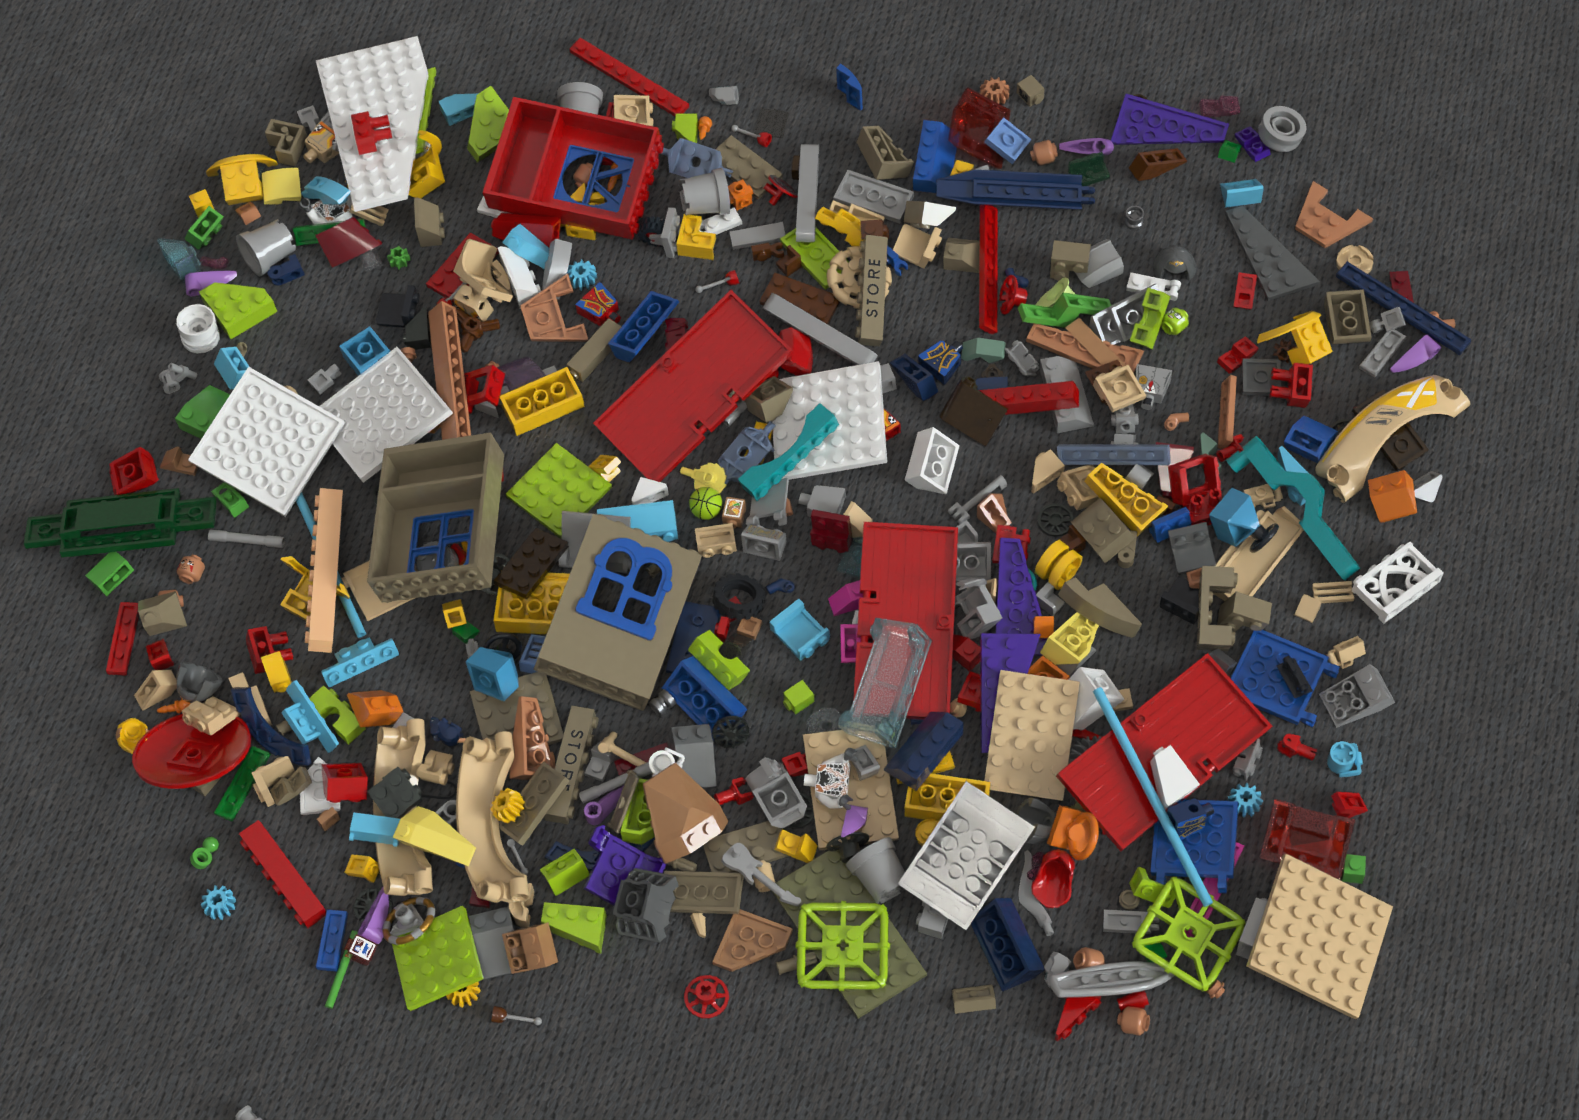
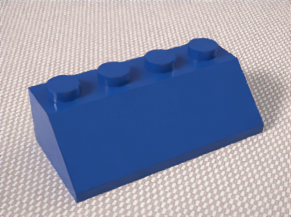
M923 120L913 176V191L936 193L937 179L948 177L952 172L959 134L942 122Z
M650 291L608 343L615 357L630 363L677 306L679 301Z
M694 656L682 660L662 687L697 725L709 724L711 734L714 724L721 718L726 716L742 718L748 710ZM729 720V721H730L731 724H733L736 720Z

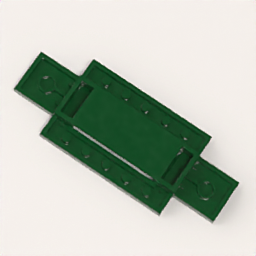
M179 488L68 500L62 514L28 517L24 546L25 549L61 545V558L175 545L176 532L214 528L217 502L215 497L180 500ZM154 523L156 529L80 537L81 531Z

